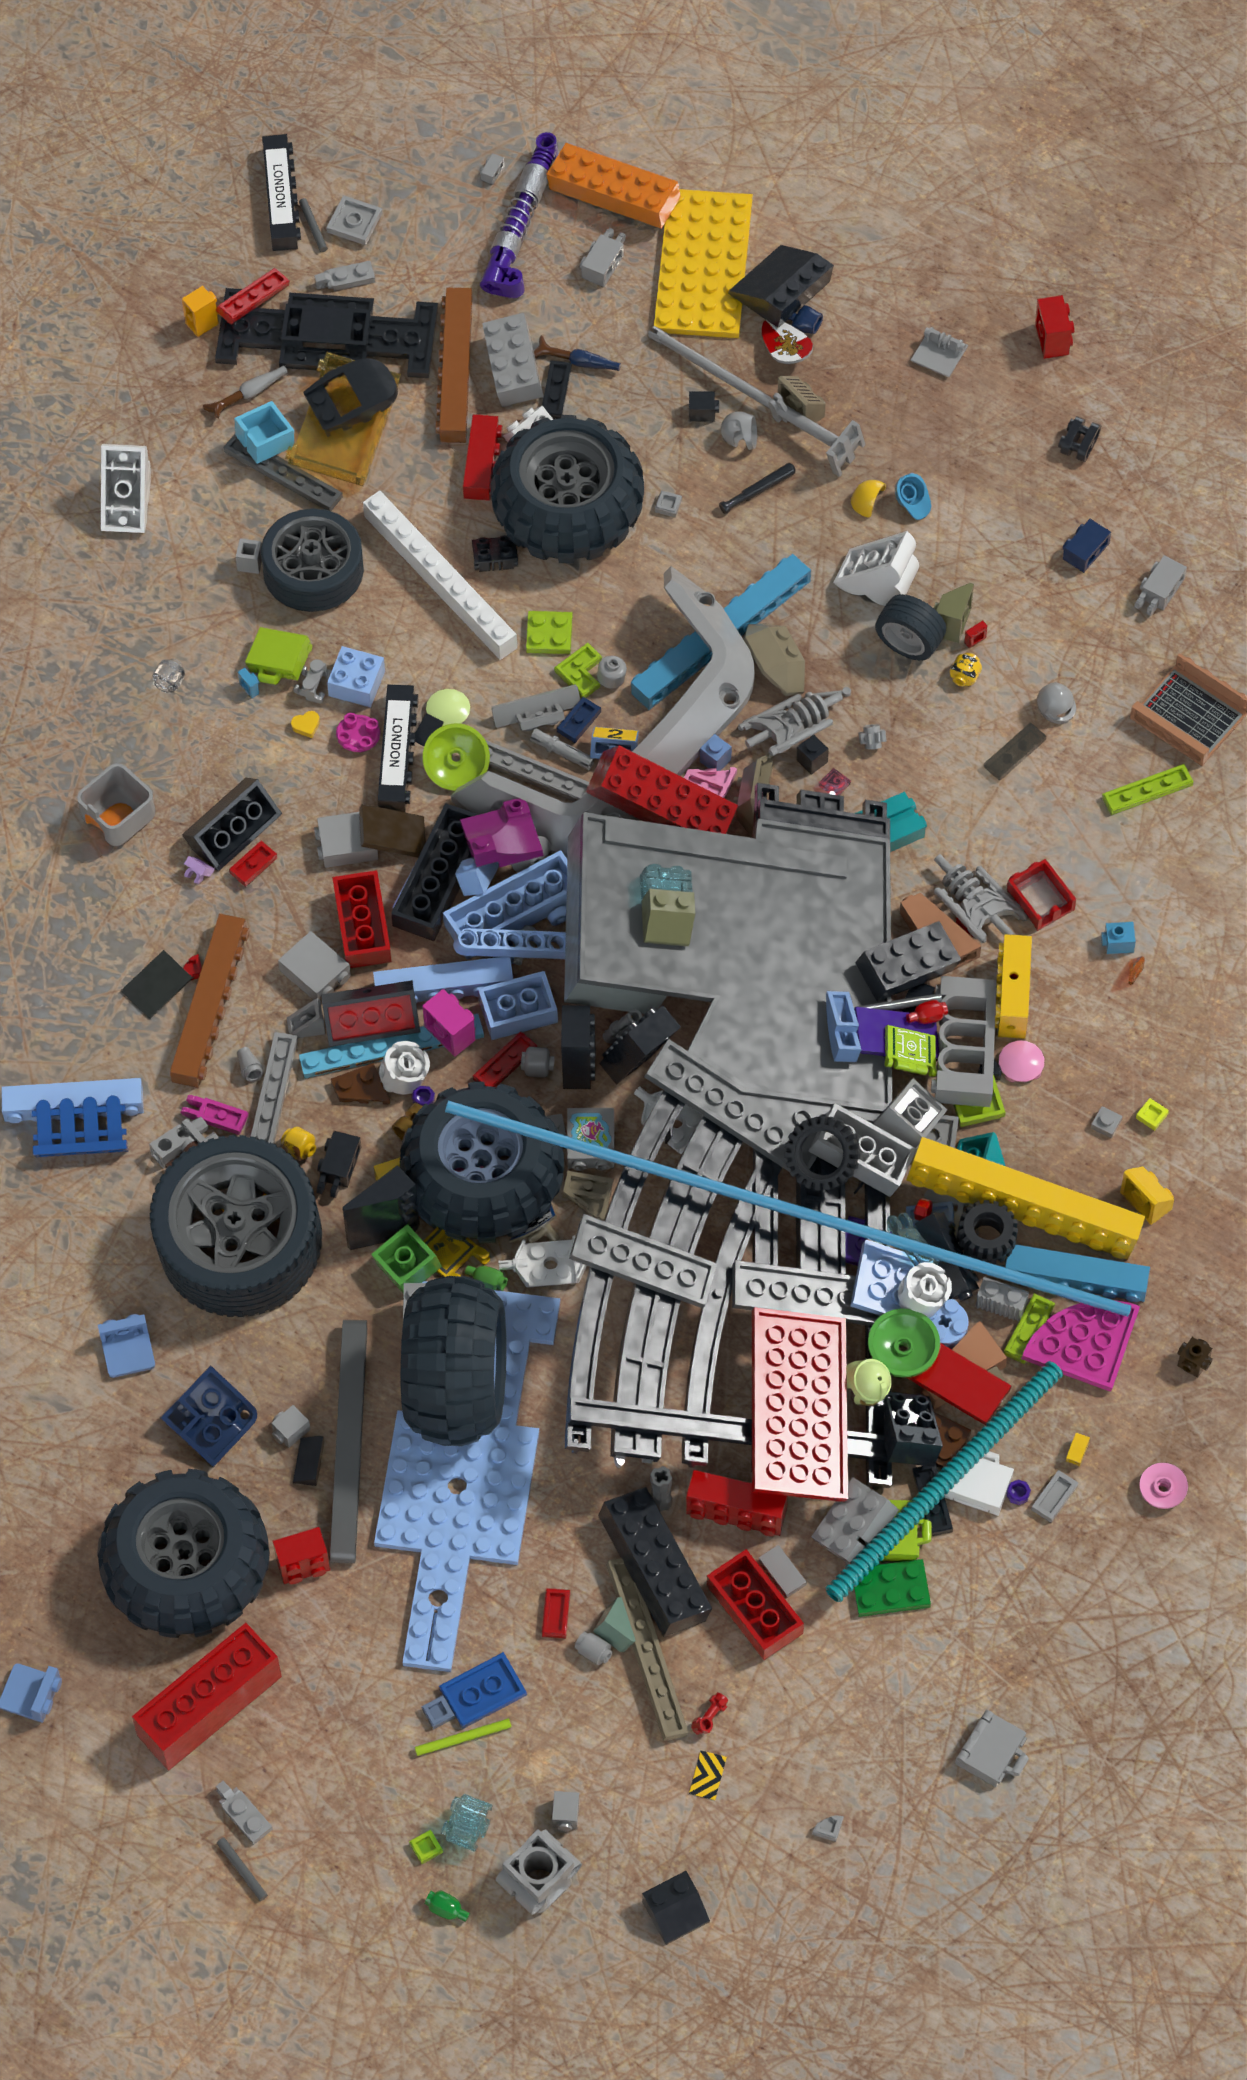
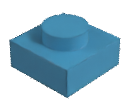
M246 668L238 671L239 684L249 696L254 698L259 695L258 685L260 682L254 673L250 674Z

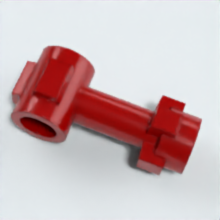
M717 1692L709 1698L711 1705L703 1717H696L692 1721L691 1728L694 1733L699 1735L711 1732L713 1718L719 1710L723 1712L727 1708L728 1699L726 1696Z

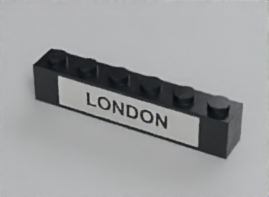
M287 134L262 136L272 251L298 249L297 241L301 240L300 227L296 228V223H300L299 210L294 211V206H298L297 193H293L292 190L297 188L296 178L291 176V172H295L294 159L289 157V155H293L292 142H288Z
M387 684L377 800L378 807L405 813L406 804L411 802V791H407L408 785H412V771H409V765L414 764V752H411V746H415L416 734L412 732V727L417 726V713H414V707L418 708L419 694H415L414 685Z

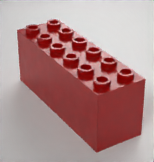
M620 745L603 751L586 789V793L644 822L726 834L738 807L737 804Z
M245 1622L132 1715L137 1737L168 1771L171 1770L282 1677L278 1656Z

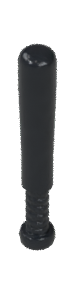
M787 463L742 490L741 494H738L729 501L720 502L719 507L724 514H728L734 506L745 500H750L793 476L796 472L794 465Z

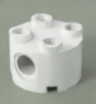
M401 1041L393 1044L387 1050L380 1064L379 1075L384 1089L388 1092L402 1095L413 1093V1090L422 1085L429 1071L430 1060L425 1050L422 1051L419 1045L414 1042Z
M923 1262L918 1264L900 1282L898 1287L900 1308L911 1309L927 1317H932L949 1299L952 1291L950 1278L946 1277L945 1271L941 1267L933 1263Z

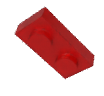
M261 840L229 869V872L246 887L278 858L277 853Z

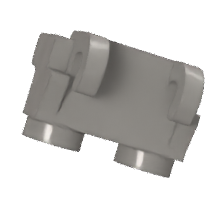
M313 660L310 663L309 671H307L306 666L302 669L301 674L306 677L303 680L302 688L299 689L300 686L296 684L293 691L298 695L306 697L308 701L322 704L325 694L320 692L317 695L316 689L321 677L324 676L328 680L332 671L328 670L326 663H323L321 660Z

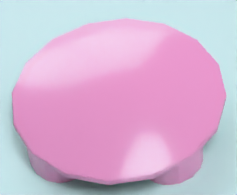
M1015 1041L1002 1049L999 1055V1066L1008 1081L1027 1082L1038 1079L1041 1076L1044 1068V1056L1035 1044L1028 1041Z

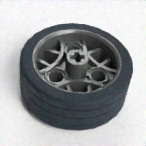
M315 508L289 513L278 519L268 529L262 541L261 558L265 584L274 598L287 607L307 612L325 611L347 601L357 591L362 582L364 566L360 536L356 528L337 513Z

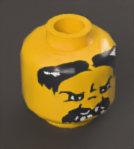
M972 653L958 655L949 670L953 682L961 687L973 685L982 671L980 659Z

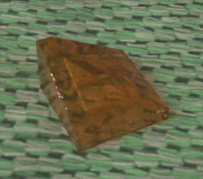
M1142 956L1131 959L1128 963L1129 985L1134 984L1144 969L1145 958Z

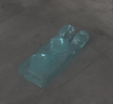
M901 1213L898 1217L894 1215L888 1216L886 1223L892 1234L927 1244L916 1227L913 1226V1220L907 1213ZM903 1250L914 1266L923 1262L938 1265L940 1262L937 1259Z

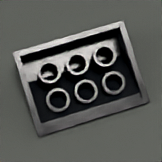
M780 245L728 291V294L779 328L830 282L834 265L817 253Z
M398 1165L342 1207L347 1247L350 1250L385 1243L407 1224L414 1232L418 1229L420 1222L415 1204L417 1199L416 1184Z

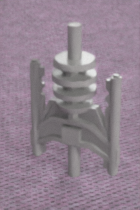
M837 692L824 700L818 694L801 700V695L796 694L764 712L744 720L737 728L740 731L750 728L763 731L745 740L747 748L750 749L771 738L777 744L770 747L769 755L780 754L791 746L833 725L832 719H825L829 716L828 707L843 700L841 693Z
M941 854L935 857L934 861L946 873L942 880L944 886L948 887L951 895L955 894L957 901H962L961 907L958 903L953 902V898L947 895L948 893L945 889L935 888L934 893L981 944L986 943L987 935L981 928L990 922L1003 935H1015L1000 916L1014 915L1018 920H1028V915L1022 907L1001 888L982 866L976 867L975 874L983 879L984 884L989 885V889L985 888L984 890L982 886H979L978 878H973L974 874L970 870H966L964 865L958 864L952 867Z

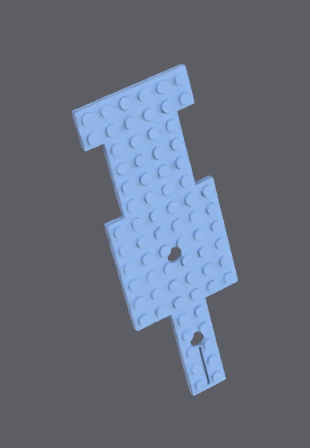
M494 1290L503 1301L505 1309L506 1380L501 1421L489 1435H483L478 1442L464 1446H443L422 1439L421 1434L413 1432L405 1422L403 1412L397 1410L374 1546L421 1552L402 1662L403 1666L451 1672L470 1559L518 1565L538 1445L539 1428L517 1426V1419L530 1342L554 1345L561 1303L560 1298ZM455 1478H458V1480L462 1479L467 1484L466 1490H463L460 1494H453L448 1488L449 1482ZM433 1591H444L448 1596L447 1602L443 1603L442 1606L432 1605L429 1601V1596Z

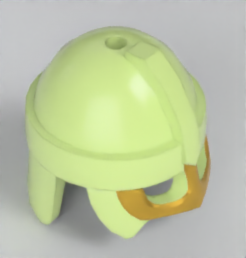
M866 1359L851 1362L846 1366L847 1388L852 1389L856 1395L854 1397L855 1404L874 1406L889 1393L891 1375L888 1368L882 1362L875 1359Z

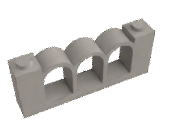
M941 976L940 985L936 984L935 994H941L942 1002L946 1003L948 1011L952 1009L984 1011V1021L958 1019L949 1014L938 1021L940 1025L938 1035L939 1057L936 1079L931 1081V1093H935V1099L940 1103L990 1107L993 1095L996 980ZM949 1036L983 1038V1047L955 1045L948 1042L946 1038ZM949 1062L982 1064V1074L951 1071L945 1067V1064Z

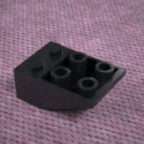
M889 1392L883 1399L884 1445L888 1461L934 1467L943 1444L930 1396Z

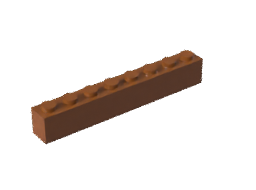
M446 287V296H442V309H445V314H441V327H444V331H440V344H443V349H439V362H443V366L438 367V380H442V385L437 387V397L441 398V403H437L436 409L437 416H440V421H436V434H440V443H466L473 302L472 288Z
M220 913L218 915L171 1066L170 1076L172 1083L199 1088L201 1080H205L207 1074V1067L205 1065L207 1060L212 1058L213 1047L211 1046L213 1040H217L219 1035V1027H217L219 1020L224 1019L225 1000L229 1001L232 990L230 984L237 977V961L242 960L244 952L242 945L249 938L250 929L247 928L246 919Z

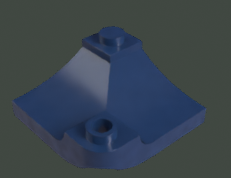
M210 1365L162 1414L160 1419L214 1467L255 1423L257 1410ZM243 1410L249 1412V1417L245 1420L240 1416Z

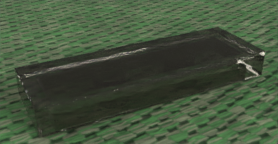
M1030 722L984 763V768L999 781L1002 780L1046 741L1047 736Z

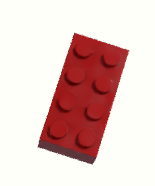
M378 871L332 877L345 961L350 964V969L392 962Z
M693 1470L686 1496V1514L697 1520L705 1518L713 1520L719 1525L731 1524L744 1531L752 1529L760 1531L766 1536H780L787 1512L788 1496L752 1492V1483Z
M747 1549L707 1575V1587L763 1660H766L803 1634V1621Z

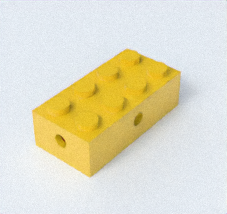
M1004 934V942L999 943L995 1028H998V1037L1026 1038L1029 1013L1032 936Z

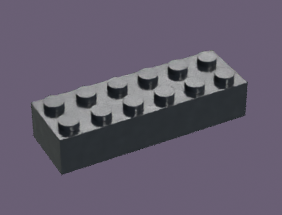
M445 803L391 912L393 927L435 941L444 922L443 912L451 908L461 888L455 873L463 860L472 857L461 826V819L478 814Z
M661 1006L658 1010L653 1007L638 1022L635 1021L611 1044L607 1051L602 1054L604 1059L599 1064L617 1085L650 1059L681 1026L664 1006Z
M647 1487L605 1501L598 1517L619 1556L623 1559L626 1569L636 1584L663 1637L706 1622L712 1607Z

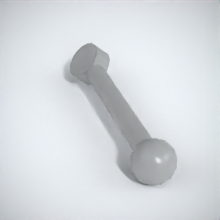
M844 687L843 690L822 693L807 692L805 694V697L810 698V696L814 694H818L821 697L831 696L837 692H840L841 695L848 697L851 695V689L849 687Z

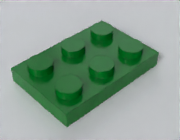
M923 1559L874 1566L872 1571H868L869 1574L866 1577L863 1576L864 1579L861 1582L858 1581L857 1587H854L858 1617L931 1608Z

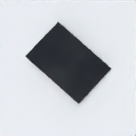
M426 713L415 732V742L425 746L429 736L435 730L442 727L444 722Z

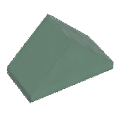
M617 1597L605 1609L593 1630L595 1634L611 1644L619 1652H625L636 1641L622 1597Z

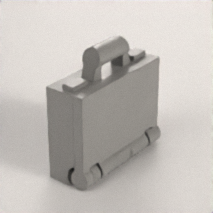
M985 1710L956 1757L955 1764L990 1785L997 1787L1003 1780L1004 1773L1019 1776L1027 1764L1029 1758L1020 1749L1027 1740L1026 1732L998 1717L991 1711ZM1015 1755H1017L1019 1758L1012 1768L1009 1767Z

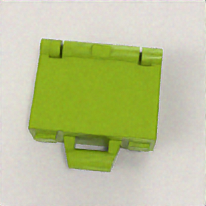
M260 627L245 663L250 672L258 673L259 682L277 685L281 678L298 681L307 657L312 651V644L307 635Z
M889 1500L899 1509L897 1514L904 1507L907 1508L906 1505L909 1502H912L911 1500ZM925 1519L919 1520V1523L914 1525L912 1530H909L908 1535H904L902 1541L899 1540V1544L894 1546V1549L889 1551V1554L884 1556L882 1561L903 1562L917 1560L919 1558L918 1545L931 1542L932 1523ZM917 1525L922 1526V1538H917Z

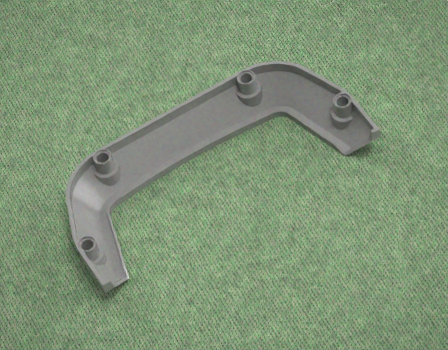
M670 566L663 573L664 589L711 650L712 658L681 699L632 752L681 776L700 756V748L714 734L719 736L748 703L753 691L755 673L750 649L723 607L715 600L714 595L705 592ZM727 701H734L735 703H733V704H727V703H725V702H727ZM487 771L460 786L451 795V801L459 808L478 815L498 810L505 801L512 799L525 800L529 806L537 835L547 838L551 844L550 856L561 850L564 856L568 858V836L583 812L640 820L588 793L575 802L564 803L491 771Z

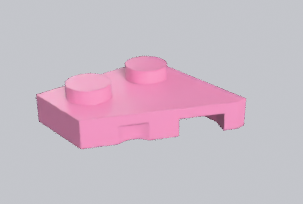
M730 767V770L716 771V768L706 770L688 769L684 778L725 798L737 774V768Z

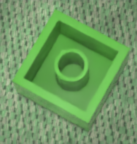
M408 1224L371 1254L377 1266L403 1294L404 1283H422L442 1267L434 1252Z

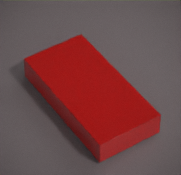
M546 1588L542 1637L566 1639L570 1590Z

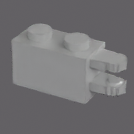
M609 227L604 235L601 234L597 241L592 242L587 257L584 256L580 263L583 279L602 287L606 286L624 256L623 243L626 238L624 233L621 232L616 240L612 239L614 230Z
M1165 555L1160 562L1156 561L1151 569V575L1149 578L1145 577L1140 585L1142 592L1134 607L1140 609L1146 601L1150 603L1146 612L1148 615L1151 616L1157 608L1164 611L1185 580L1187 567Z

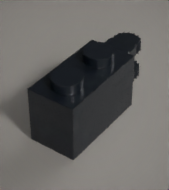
M333 1131L332 1137L327 1138L324 1151H326L324 1159L320 1158L317 1171L320 1172L317 1194H323L326 1183L333 1184L330 1190V1196L333 1198L337 1197L341 1186L348 1188L362 1148L360 1137Z

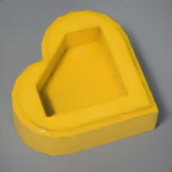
M307 711L304 715H296L291 720L292 730L309 738H313L320 724L319 715L315 711Z

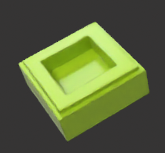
M431 1829L409 1841L421 1865L443 1853V1849Z

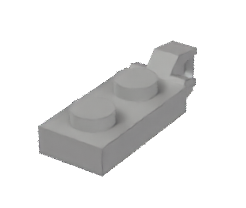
M371 261L337 267L314 275L317 289L328 287V289L337 291L375 283Z
M224 1781L216 1786V1791L222 1797L219 1801L222 1809L253 1845L273 1830L272 1825L237 1787L231 1790Z

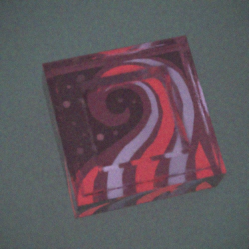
M833 768L819 782V787L827 793L833 791L835 795H840L851 784V780Z

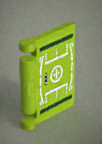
M890 1025L885 1026V1067L890 1068L893 1065L894 1069L921 1075L928 1073L930 1077L937 1075L935 1035Z

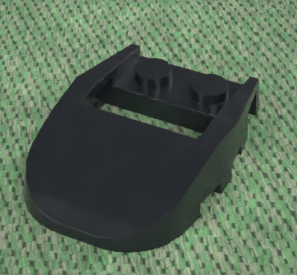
M364 358L328 371L303 393L323 431L329 437L331 436V431L340 428L346 431L351 429L352 425L372 420L371 417L377 412L385 411L395 402L398 395V387L391 372L383 363L375 359ZM345 375L362 406L341 417L325 387L335 378Z

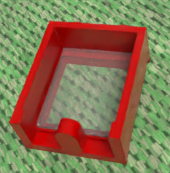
M1046 859L1041 862L1032 863L1028 869L1021 873H1014L1008 880L1007 892L1011 894L1028 915L1037 931L1075 910V896Z

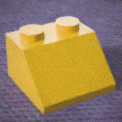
M1143 1166L1124 1171L1120 1193L1141 1215L1145 1216L1150 1225L1172 1210L1174 1203L1173 1194L1169 1189L1163 1188L1158 1183V1179L1153 1172H1148Z

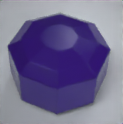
M419 1086L413 1090V1104L418 1103L423 1106L425 1103L428 1105L434 1103L435 1093L429 1086Z
M1018 1479L1009 1484L1006 1495L1011 1503L1021 1505L1028 1502L1031 1489L1027 1482Z

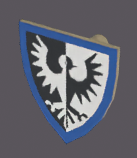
M553 1205L539 1221L534 1220L529 1223L528 1229L525 1232L511 1238L509 1242L527 1237L531 1243H534L544 1235L550 1241H558L560 1237L549 1224V1222L557 1217Z

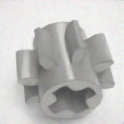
M879 724L863 726L864 732H858L859 743L865 744V749L882 748V742L887 741L885 729L880 730Z

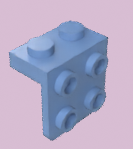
M133 1314L126 1317V1319L117 1321L107 1320L103 1324L98 1325L108 1374L111 1378L142 1372L155 1367L144 1314Z
M15 1664L0 1697V1709L43 1723L46 1714L48 1715L51 1711L55 1692H58L61 1687L62 1678L58 1669L48 1666L47 1671L43 1672L22 1664Z

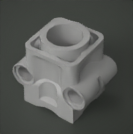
M537 1829L503 1863V1870L495 1880L511 1896H515V1900L531 1915L536 1912L543 1913L570 1887L572 1877L582 1866V1863L566 1848H563V1845L546 1829L542 1832ZM539 1869L550 1873L548 1877L541 1880L532 1879L528 1876L532 1871Z

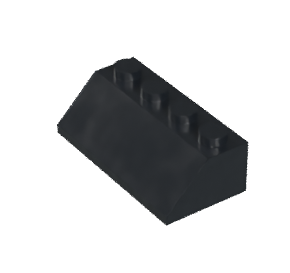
M245 777L187 829L182 836L199 857L215 868L216 871H220L281 816L282 812L258 779Z

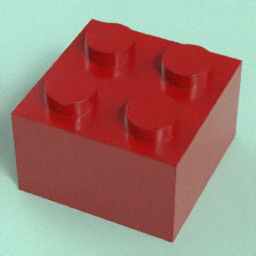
M1063 295L1037 299L1035 327L1044 359L1069 355L1070 346H1073L1072 334L1075 332L1074 323L1069 321V304L1064 302Z
M320 1527L273 1540L275 1557L284 1584H297L304 1578L310 1576L320 1577L326 1574L327 1571H330L328 1553Z

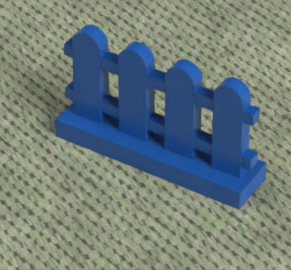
M115 1095L109 1096L106 1100V1106L97 1107V1101L93 1097L84 1099L83 1108H74L73 1101L69 1098H64L59 1104L60 1109L51 1110V1105L47 1100H40L36 1105V1111H32V1117H37L38 1134L33 1135V1141H38V1145L33 1146L35 1158L129 1152L128 1142L123 1140L122 1135H127V1129H122L121 1112L126 1111V1107L121 1105L120 1099ZM98 1113H107L108 1130H99ZM83 1114L84 1131L75 1132V1115ZM51 1116H60L61 1133H52ZM108 1136V1141H99V1137ZM76 1138H85V1142L76 1143ZM61 1139V1144H53V1140Z

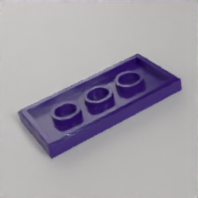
M864 1007L854 1008L859 1024L856 1033L861 1046V1054L886 1056L885 1026L890 1025L935 1035L936 1062L938 1061L939 1043L936 1022L931 1024H921L917 1021L908 1023L906 1014L909 1013Z

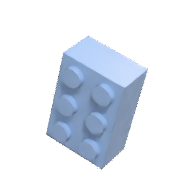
M545 971L478 988L479 1003L491 1040L514 1035L520 1031L525 1032L558 1023L557 1007Z

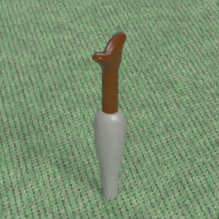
M282 366L274 371L252 378L242 383L239 391L221 401L204 404L203 409L208 412H214V416L219 418L224 408L242 398L251 399L277 379L287 374V369L285 366Z

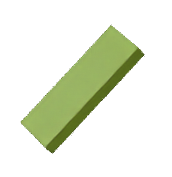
M1035 1293L1033 1294L1004 1350L1005 1356L1020 1363H1026L1025 1360L1021 1359L1024 1350L1033 1334L1049 1319L1055 1307L1054 1302Z

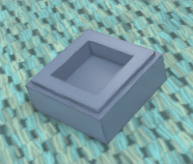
M443 1695L421 1706L433 1730L455 1719V1715Z

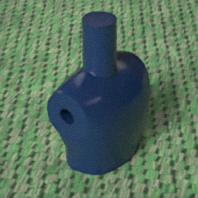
M804 305L788 320L793 321L791 326L802 333L815 334L822 324L823 314L810 306Z

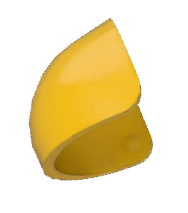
M867 480L859 484L851 497L852 508L858 514L870 518L879 491H885L886 484L879 480Z

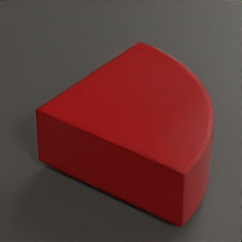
M199 954L190 957L183 967L193 977L192 980L199 979L202 970Z

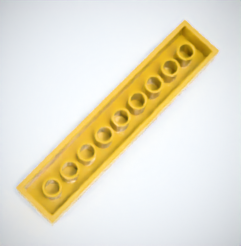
M922 1137L906 1181L911 1182L914 1186L931 1189L939 1195L951 1196L961 1203L974 1204L979 1201L980 1204H983L984 1200H989V1203L993 1204L994 1201L999 1202L998 1206H1007V1212L1012 1211L1014 1219L1021 1221L1026 1226H1035L1045 1230L1048 1234L1063 1236L1071 1242L1088 1245L1096 1251H1105L1119 1259H1129L1138 1241L1145 1216L925 1137Z

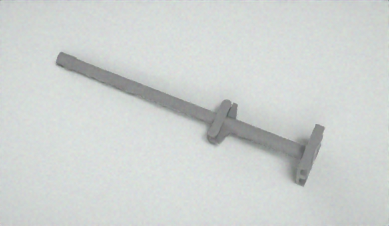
M652 327L654 333L649 330V338L665 345L769 408L775 421L780 422L783 419L786 423L790 422L830 446L826 454L833 474L838 477L842 475L840 468L844 463L851 464L855 459V449L858 446L864 447L866 445L860 425L852 420L841 435L837 436L785 405L783 397L776 392L772 398L672 338L658 327Z

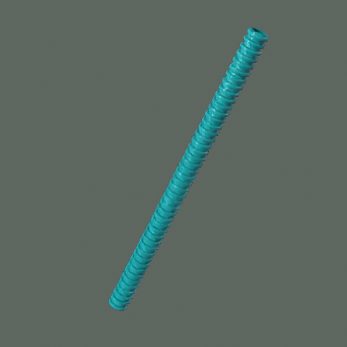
M1047 1361L1045 1366L1030 1379L1031 1381H1028L1025 1384L1026 1386H1023L1021 1391H1018L1016 1396H1013L1011 1401H1008L1006 1406H1003L1001 1411H998L996 1416H993L991 1421H988L986 1426H983L981 1431L951 1459L952 1462L949 1461L946 1464L947 1467H943L941 1469L942 1472H938L936 1474L937 1477H933L931 1479L932 1482H928L927 1487H923L922 1492L917 1493V1497H914L911 1500L912 1502L906 1505L907 1508L904 1507L896 1515L897 1518H893L891 1520L892 1523H888L886 1528H883L881 1533H878L876 1538H873L871 1543H868L866 1548L861 1550V1554L858 1553L856 1559L851 1560V1564H848L846 1569H843L841 1574L835 1577L836 1580L833 1579L830 1582L831 1585L825 1587L830 1598L841 1603L843 1597H847L848 1592H852L853 1587H857L858 1581L861 1582L864 1579L863 1576L866 1577L869 1574L868 1571H872L874 1566H877L879 1561H882L884 1556H887L889 1551H892L894 1546L899 1544V1540L902 1541L904 1535H908L909 1530H912L914 1525H917L919 1520H922L924 1515H927L929 1510H932L934 1505L939 1503V1499L942 1500L944 1494L947 1495L949 1489H953L954 1484H958L959 1479H963L964 1474H967L969 1469H972L974 1464H977L979 1459H982L984 1454H987L989 1449H992L994 1444H997L999 1439H1002L1004 1434H1007L1009 1429H1012L1014 1424H1017L1019 1419L1039 1401L1038 1399H1041L1043 1394H1046L1048 1389H1051L1053 1384H1056L1058 1379L1063 1377L1062 1370L1057 1364Z

